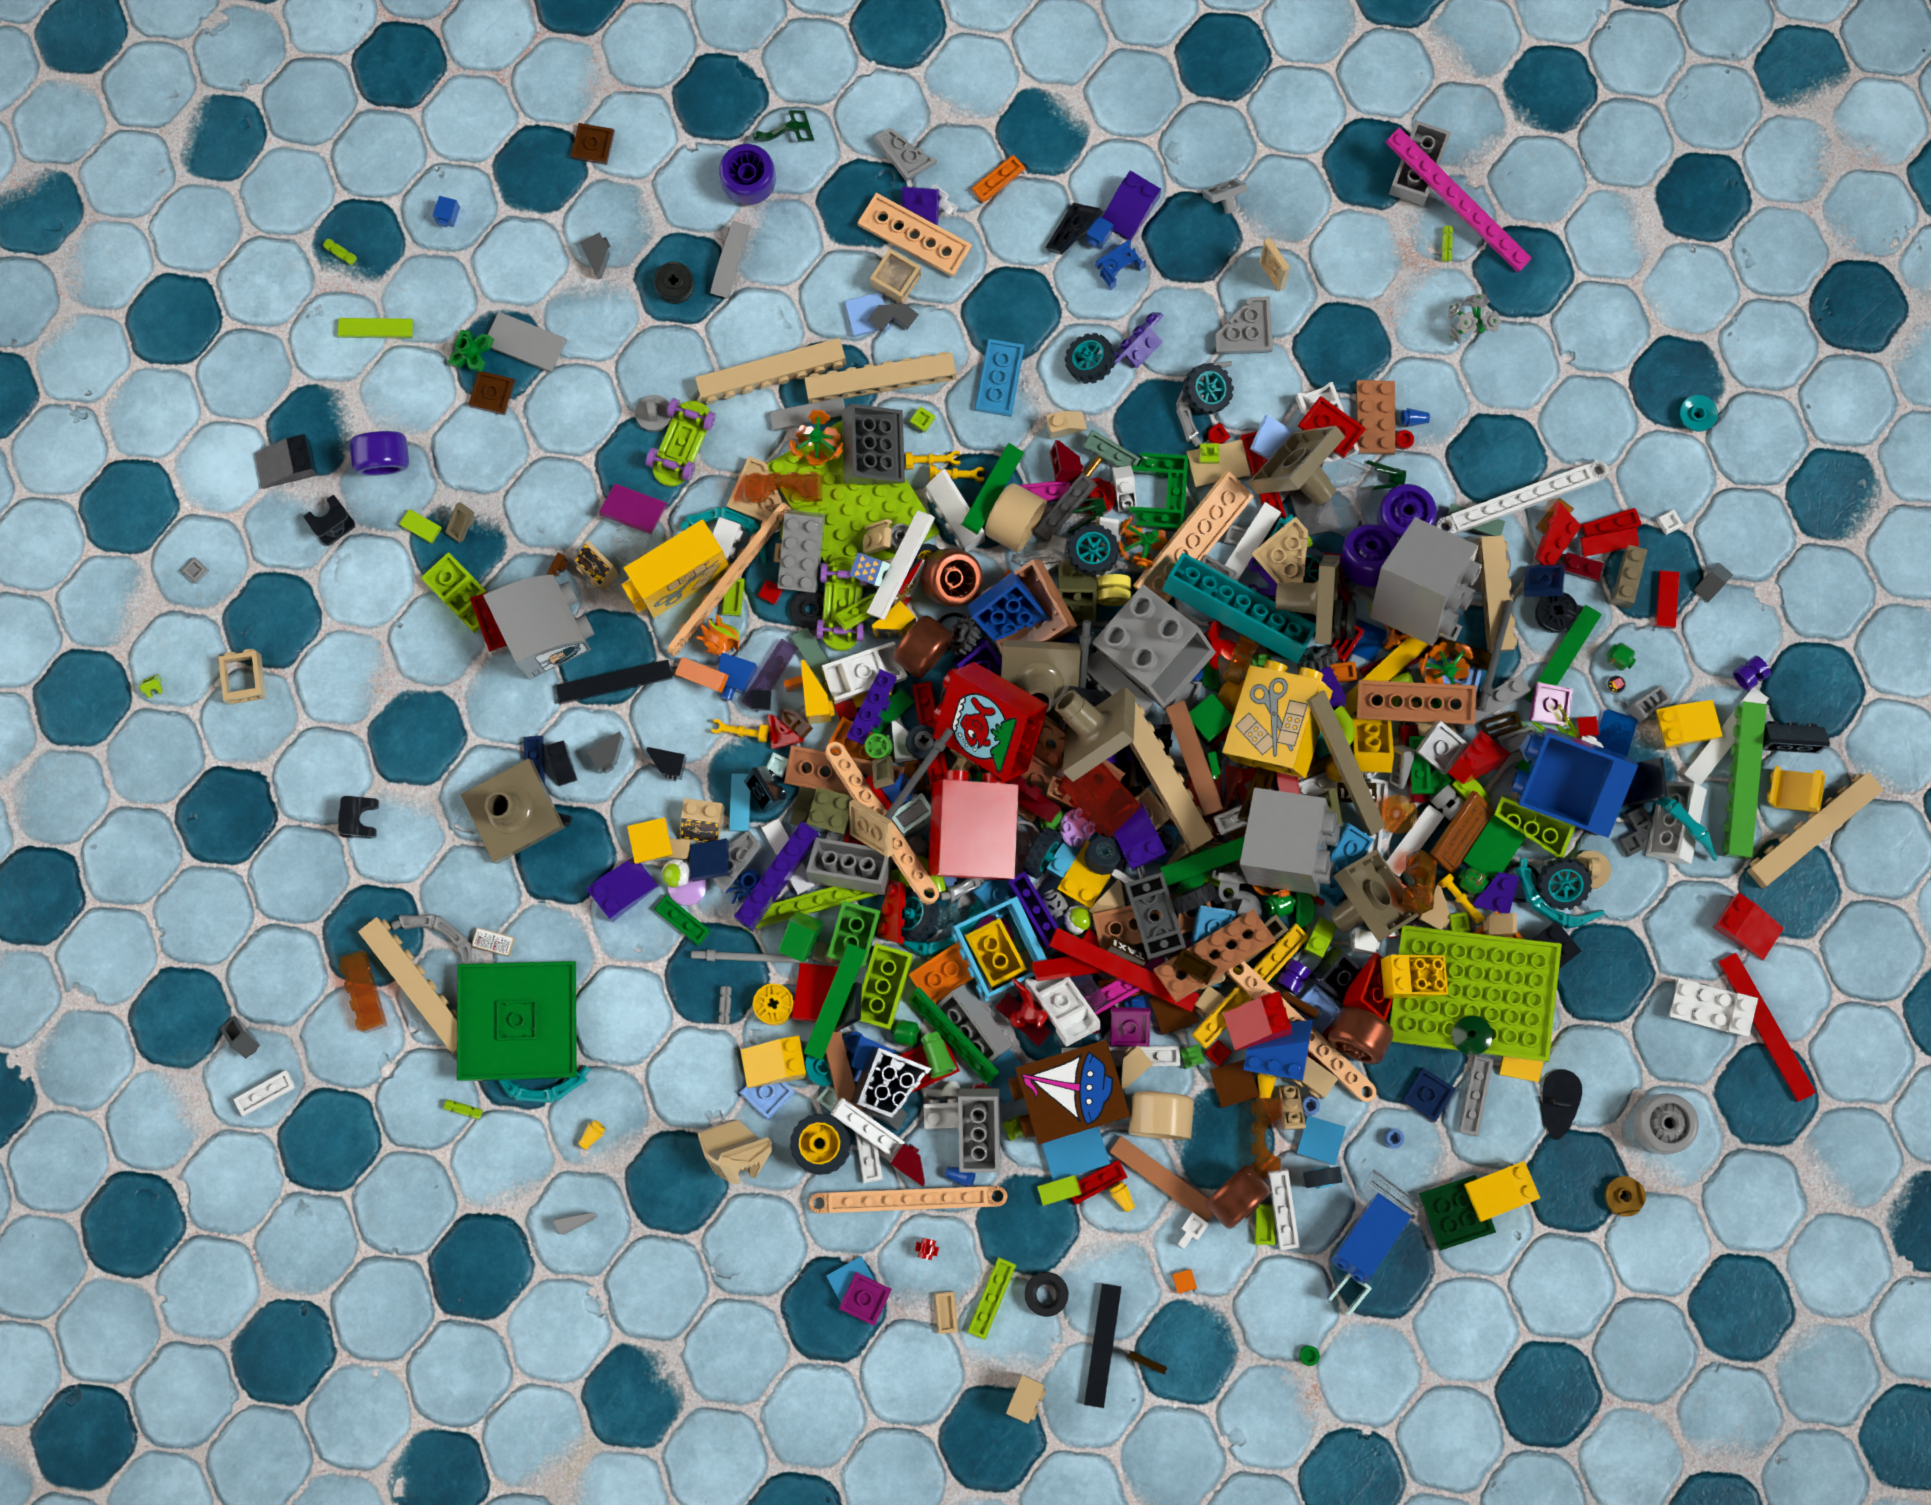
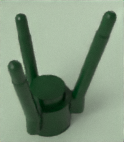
M1368 460L1367 464L1375 466V471L1389 474L1388 481L1392 482V484L1363 487L1359 490L1387 489L1405 484L1406 470H1400L1399 468Z
M1098 496L1086 498L1083 503H1089V506L1073 510V513L1091 510V513L1095 515L1068 530L1069 533L1096 519V516L1103 517V513L1107 512L1103 497L1099 499Z

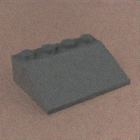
M852 403L842 410L844 483L860 485L905 483L903 410Z

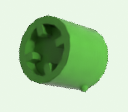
M875 733L870 735L865 742L866 753L871 758H884L892 752L893 744L889 735Z

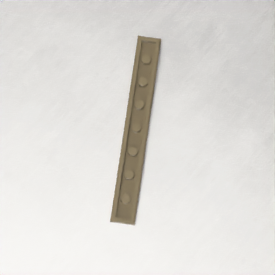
M1319 691L1307 699L1308 705L1368 836H1373L1384 828L1385 824L1325 691Z

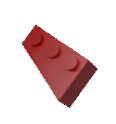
M1480 730L1447 773L1462 784L1477 779L1482 774L1486 775L1494 769H1500L1511 753Z

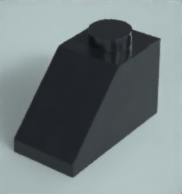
M563 740L545 746L558 785L562 786L578 781L566 742Z
M647 747L646 751L666 780L676 782V779L682 780L687 760L685 754Z

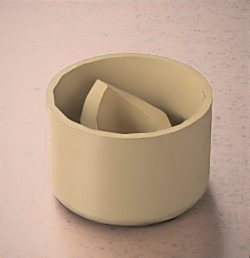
M1015 483L1009 484L1003 490L989 514L984 529L985 535L1019 553L1025 547L1034 529L1037 527L1047 501Z
M1138 1091L1133 1093L1131 1097L1128 1134L1159 1139L1191 1140L1194 1100L1190 1096L1168 1092Z

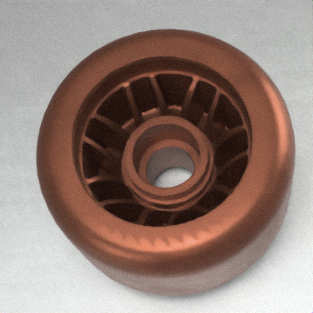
M945 548L935 551L926 559L921 570L920 579L925 594L932 601L949 607H960L970 603L978 595L982 586L983 574L981 566L974 556L963 550ZM950 573V579L947 581V576Z
M923 616L902 638L894 651L893 658L897 664L914 677L922 678L946 652L952 641V634L932 617Z
M1346 1006L1338 1012L1329 1031L1328 1040L1342 1054L1359 1062L1374 1065L1383 1060L1393 1039L1394 1032L1392 1027L1377 1015L1357 1007Z
M1244 1165L1206 1201V1206L1223 1226L1232 1229L1244 1218L1247 1219L1259 1207L1258 1205L1269 1195L1270 1188L1253 1168Z

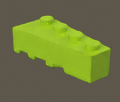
M1503 793L1494 814L1545 850L1561 858L1564 857L1576 827L1522 807L1518 804L1516 798Z

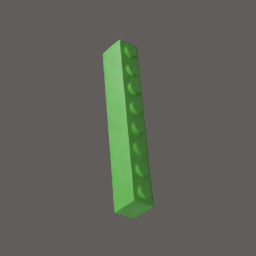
M1743 701L1735 708L1734 716L1737 718L1736 725L1733 727L1735 742L1731 747L1733 762L1729 766L1731 782L1727 786L1729 801L1726 802L1725 812L1728 814L1723 826L1726 835L1721 847L1725 857L1749 859L1753 855L1767 704Z

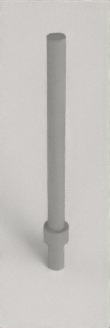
M710 949L707 951H692L691 953L692 959H707V961L737 960L803 963L787 955L716 952V950Z

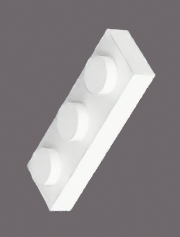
M285 1070L233 1100L241 1116L245 1117L296 1089V1086L289 1072Z

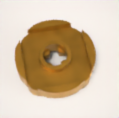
M1617 1177L1606 1185L1604 1193L1605 1203L1613 1214L1622 1217L1633 1216L1645 1204L1646 1192L1643 1185L1632 1177ZM1622 1191H1625L1626 1194H1630V1198H1627V1202H1624V1200L1620 1198V1195H1622Z

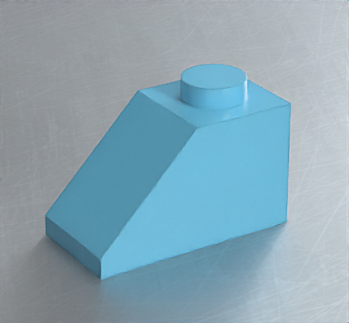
M1064 841L1054 855L1055 860H1051L1046 872L1062 881L1082 847H1072Z

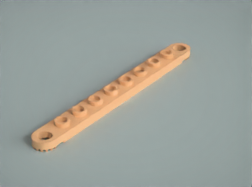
M784 502L781 503L769 519L766 518L762 522L761 529L757 534L754 533L751 536L746 548H742L739 551L738 558L734 563L728 565L724 576L716 580L712 591L707 593L703 597L701 605L691 612L690 619L680 626L679 633L667 648L668 653L672 656L679 654L685 642L688 643L700 625L703 624L727 591H729L781 525L780 522L784 520L785 512L791 510L790 506Z
M838 742L828 744L825 756L832 764L833 769L852 798L884 816L887 811L865 781L864 776L844 746ZM837 748L840 751V755L834 756L830 750ZM891 819L893 824V855L891 857L913 891L920 898V901L926 903V905H931L938 899L939 890ZM924 891H932L933 898H927L924 895Z
M1245 962L1239 964L1242 967L1240 975H1236L1233 972V968L1227 971L1228 975L1253 999L1276 992ZM1282 998L1289 1022L1305 1021ZM1312 1027L1308 1052L1330 1073L1335 1075L1338 1081L1353 1093L1358 1100L1362 1102L1372 1101L1376 1097L1375 1086ZM1364 1086L1369 1088L1371 1092L1367 1098L1361 1093Z
M1000 1186L817 1193L810 1198L809 1207L815 1213L997 1207L1005 1204L1007 1192ZM996 1190L1003 1193V1199L1000 1202H995L992 1199V1193ZM818 1197L822 1198L825 1202L822 1209H816L813 1205L814 1200Z

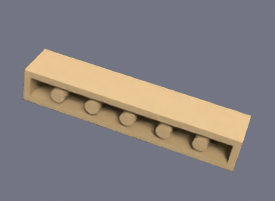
M1504 535L1480 537L1477 540V545H1479L1478 560L1482 564L1480 581L1487 652L1490 653L1493 652L1506 600L1513 601L1509 593L1511 579L1508 578L1507 573L1509 571V560L1506 559L1508 545L1507 541H1504ZM1510 614L1501 652H1510L1517 645L1516 635L1513 634L1515 618L1512 614Z

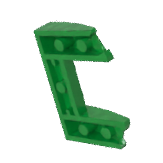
M1140 453L1143 459L1138 467L1136 465L1132 466V471L1168 476L1166 509L1129 506V512L1134 513L1138 520L1135 525L1137 527L1177 532L1184 523L1188 455Z

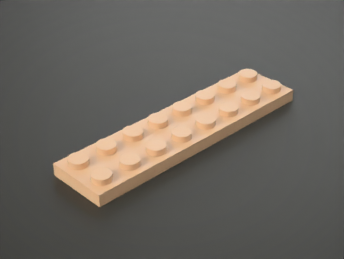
M1225 471L1152 561L1153 565L1147 567L1133 587L1138 590L1144 584L1168 603L1173 596L1162 591V588L1182 552L1201 562L1203 557L1208 554L1254 497L1252 493L1230 471Z

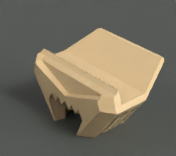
M739 1120L698 1132L704 1156L714 1173L732 1184H741L738 1176L739 1171L745 1170L749 1173V1177L756 1178L772 1151V1143L768 1137L763 1139L757 1137Z

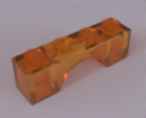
M789 472L788 475H780V473H769V475L751 473L750 476H745V498L747 503H766L770 494L779 488H791L797 491L804 502L822 501V476L817 472H807V474Z
M1256 1098L1255 1102L1251 1103V1114H1255V1122L1251 1123V1134H1255V1142L1251 1144V1153L1255 1154V1162H1252L1251 1168L1262 1179H1268L1267 1171L1281 1169V1158L1273 1155L1265 1144L1266 1129L1272 1122L1280 1119V1098Z

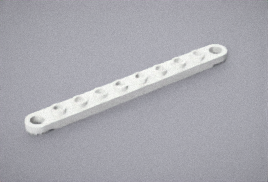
M1600 460L1583 465L1453 513L1447 517H1442L1437 522L1436 527L1441 529V524L1446 523L1451 528L1447 532L1454 535L1599 482L1606 478L1609 473V467ZM1600 467L1603 470V474H1596L1594 468Z

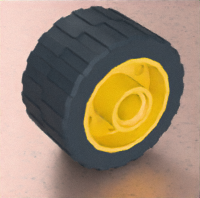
M817 1113L799 1121L798 1125L793 1129L790 1137L791 1154L796 1163L804 1170L817 1175L831 1174V1172L837 1171L846 1163L845 1161L850 1155L851 1138L846 1127L837 1118L828 1114ZM824 1139L825 1146L822 1149H817V1141Z

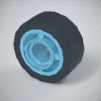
M1330 1166L1314 1168L1312 1169L1313 1171L1303 1172L1306 1188L1316 1187V1189L1343 1182L1340 1167L1330 1168Z

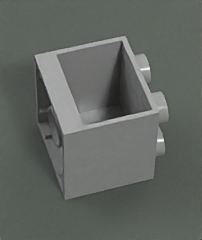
M1415 517L1381 567L1370 618L1431 646L1434 645L1441 633L1450 636L1459 618V615L1454 612L1458 608L1466 611L1475 594V589L1468 587V584L1473 586L1482 568V564L1475 562L1479 545Z
M1144 584L1092 642L1107 660L1164 710H1166L1165 707L1170 706L1216 653L1199 627Z
M1254 788L1240 866L1248 884L1319 895L1320 884L1330 885L1332 879L1333 861H1330V851L1327 850V845L1337 846L1340 823H1337V812L1329 811L1326 798Z

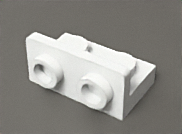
M958 1099L947 1100V1103L940 1104L939 1100H928V1104H923L924 1129L959 1128Z

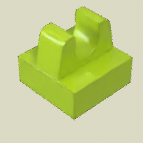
M1219 443L1200 444V464H1219Z
M159 674L141 680L139 687L148 698H152V689H156L159 694L162 693V679Z
M1020 1114L1002 1123L1010 1141L1024 1135L1019 1119Z

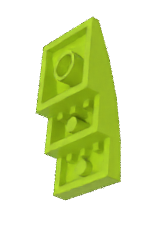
M448 552L421 579L475 634L480 630V626L469 598L487 591Z

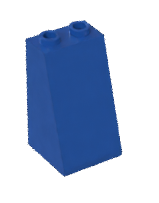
M1378 1192L1364 1207L1331 1261L1339 1269L1345 1270L1352 1275L1354 1280L1365 1284L1372 1277L1412 1216Z

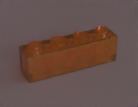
M361 950L340 957L339 969L341 974L345 975L346 982H344V986L352 999L349 1003L352 1011L356 1013L355 1025L357 1029L366 1034L387 1027V1021L367 953Z

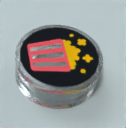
M1619 675L1611 676L1606 681V690L1612 695L1621 694L1626 688L1625 679Z

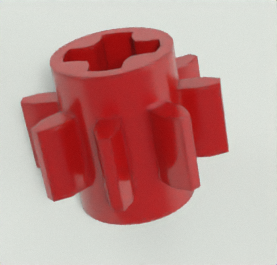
M922 1237L921 1242H916L914 1251L918 1252L917 1257L932 1261V1257H937L939 1247L935 1246L937 1241Z

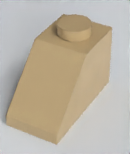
M1061 411L1046 415V424L1051 440L1087 431L1082 412Z
M1437 885L1434 887L1417 922L1428 928L1445 930L1450 921L1447 918L1450 912L1441 886Z
M1517 913L1487 916L1486 920H1483V932H1486V935L1510 938L1517 933Z
M1131 1046L1123 1053L1126 1057L1122 1059V1090H1125L1154 1064L1139 1046L1135 1049Z

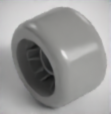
M1663 1093L1652 1096L1639 1105L1634 1114L1633 1129L1636 1138L1644 1148L1656 1154L1669 1155L1681 1152L1693 1143L1698 1133L1699 1121L1695 1109L1686 1099L1675 1094ZM1666 1118H1669L1672 1122L1671 1129L1666 1128L1664 1125Z

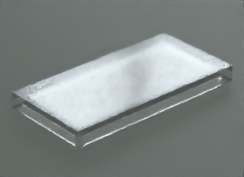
M1345 457L1333 483L1336 492L1326 501L1316 525L1346 537L1358 526L1379 472L1370 466Z

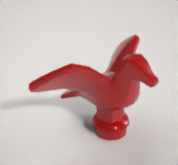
M1209 621L1207 624L1210 628L1204 633V636L1216 651L1209 660L1210 665L1215 670H1218V656L1222 655L1232 664L1239 667L1241 659L1237 643L1219 639L1218 635L1223 629L1221 622Z
M1013 978L1012 982L1018 988V992L1023 998L1021 1010H1015L1010 1015L1011 1024L1019 1028L1025 1026L1028 1022L1036 1024L1037 1027L1041 1028L1048 1017V1013L1039 1004H1036L1030 992L1018 980Z

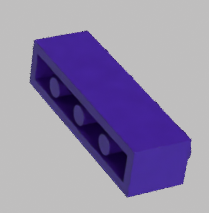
M1024 871L1014 879L1009 880L1008 885L1014 895L1018 897L1024 912L1049 951L1053 949L1049 947V943L1056 928L1059 927Z

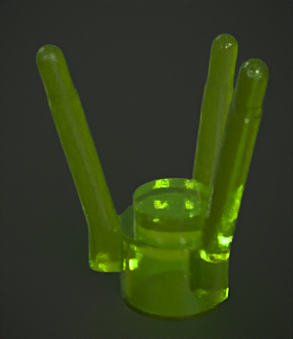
M1558 704V708L1570 729L1564 730L1559 724H1556V727L1564 734L1581 739L1577 735L1578 730L1572 724L1562 705ZM1535 721L1532 722L1534 726L1544 731L1545 727Z

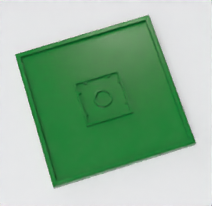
M576 961L457 964V1081L577 1078Z

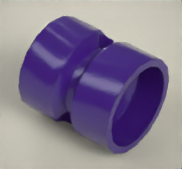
M1757 655L1746 662V666L1741 665L1733 671L1736 682L1746 691H1750L1758 685V681L1762 682L1771 675L1766 662Z
M1290 958L1284 967L1286 971L1281 972L1275 982L1286 991L1297 995L1303 986L1301 982L1307 980L1311 970Z

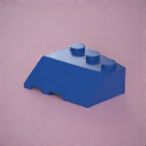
M1013 571L967 606L971 617L994 642L1013 635L1022 628L1033 627L1035 623L1044 620L1046 622L1051 620L1037 598Z
M1313 1019L1290 1022L1292 1028L1291 1035L1248 1047L1244 1070L1303 1081Z

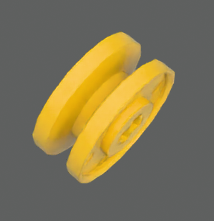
M771 983L764 985L757 991L753 999V1009L756 1016L767 1025L778 1026L783 1025L792 1017L794 997L787 988L781 984ZM773 1000L775 1002H779V1004H777L776 1009L770 1007V1005H772L771 1001Z

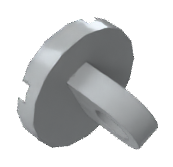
M659 395L644 397L639 401L635 411L638 424L648 432L664 430L672 420V417L667 416L670 403L666 398Z
M1217 868L1212 870L1211 877L1220 880L1219 896L1221 900L1226 903L1234 902L1239 893L1240 883H1248L1244 873L1225 868L1221 869V872H1218ZM1231 888L1234 891V896L1226 898L1223 895V890Z
M1239 891L1234 902H1224L1223 909L1236 911L1235 920L1252 909L1261 917V904L1257 897L1250 892ZM1234 894L1229 895L1227 898L1233 897Z

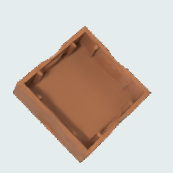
M1033 559L1014 571L1017 577L1037 598L1051 620L1046 622L1044 620L1035 623L1033 627L1022 628L1013 635L995 641L1001 654L1003 640L1054 642L1077 627L1042 560ZM985 590V591L982 592L981 594L977 595L974 600H976L979 596H981V595H982L983 593H985L987 590Z

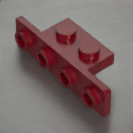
M1020 775L1006 782V784L1018 785V802L1047 822H1053L1061 807L1040 794L1042 791L1040 788L1033 784L1028 786L1025 784L1026 779Z

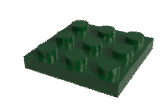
M1476 1175L1418 1193L1438 1251L1496 1233L1491 1218L1482 1222L1479 1221L1464 1184L1476 1180Z

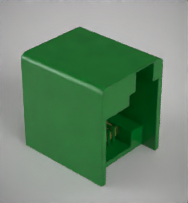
M1213 693L1189 712L1197 736L1207 747L1231 725L1233 719L1230 712Z
M797 911L789 919L778 952L804 963L813 953L824 922Z

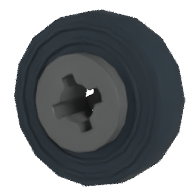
M919 725L909 731L906 737V747L913 757L925 760L936 741L933 738L935 729L928 725Z

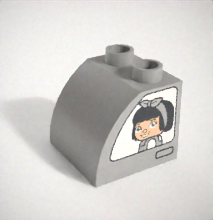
M541 575L513 582L483 595L516 664L529 680L591 650L586 639L595 635L585 614L577 618L575 617L570 606L579 601L569 581L559 585L554 575Z

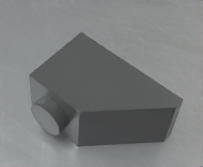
M599 232L580 242L598 280L604 274L610 257L608 248L611 247L607 238H602Z
M620 731L587 750L588 755L600 774L610 772L618 763L624 741Z
M235 1015L220 1028L229 1045L245 1059L254 1054L260 1046L256 1037Z

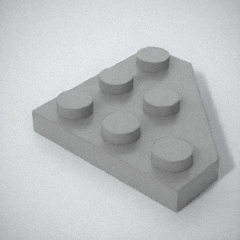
M1270 296L1251 297L1228 320V323L1215 334L1216 354L1272 352Z

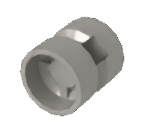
M896 524L891 528L890 546L895 553L909 528L906 524Z
M1448 784L1430 802L1437 809H1442V814L1450 821L1455 817L1465 800L1461 796H1456V791ZM1452 799L1455 804L1449 809L1446 804Z

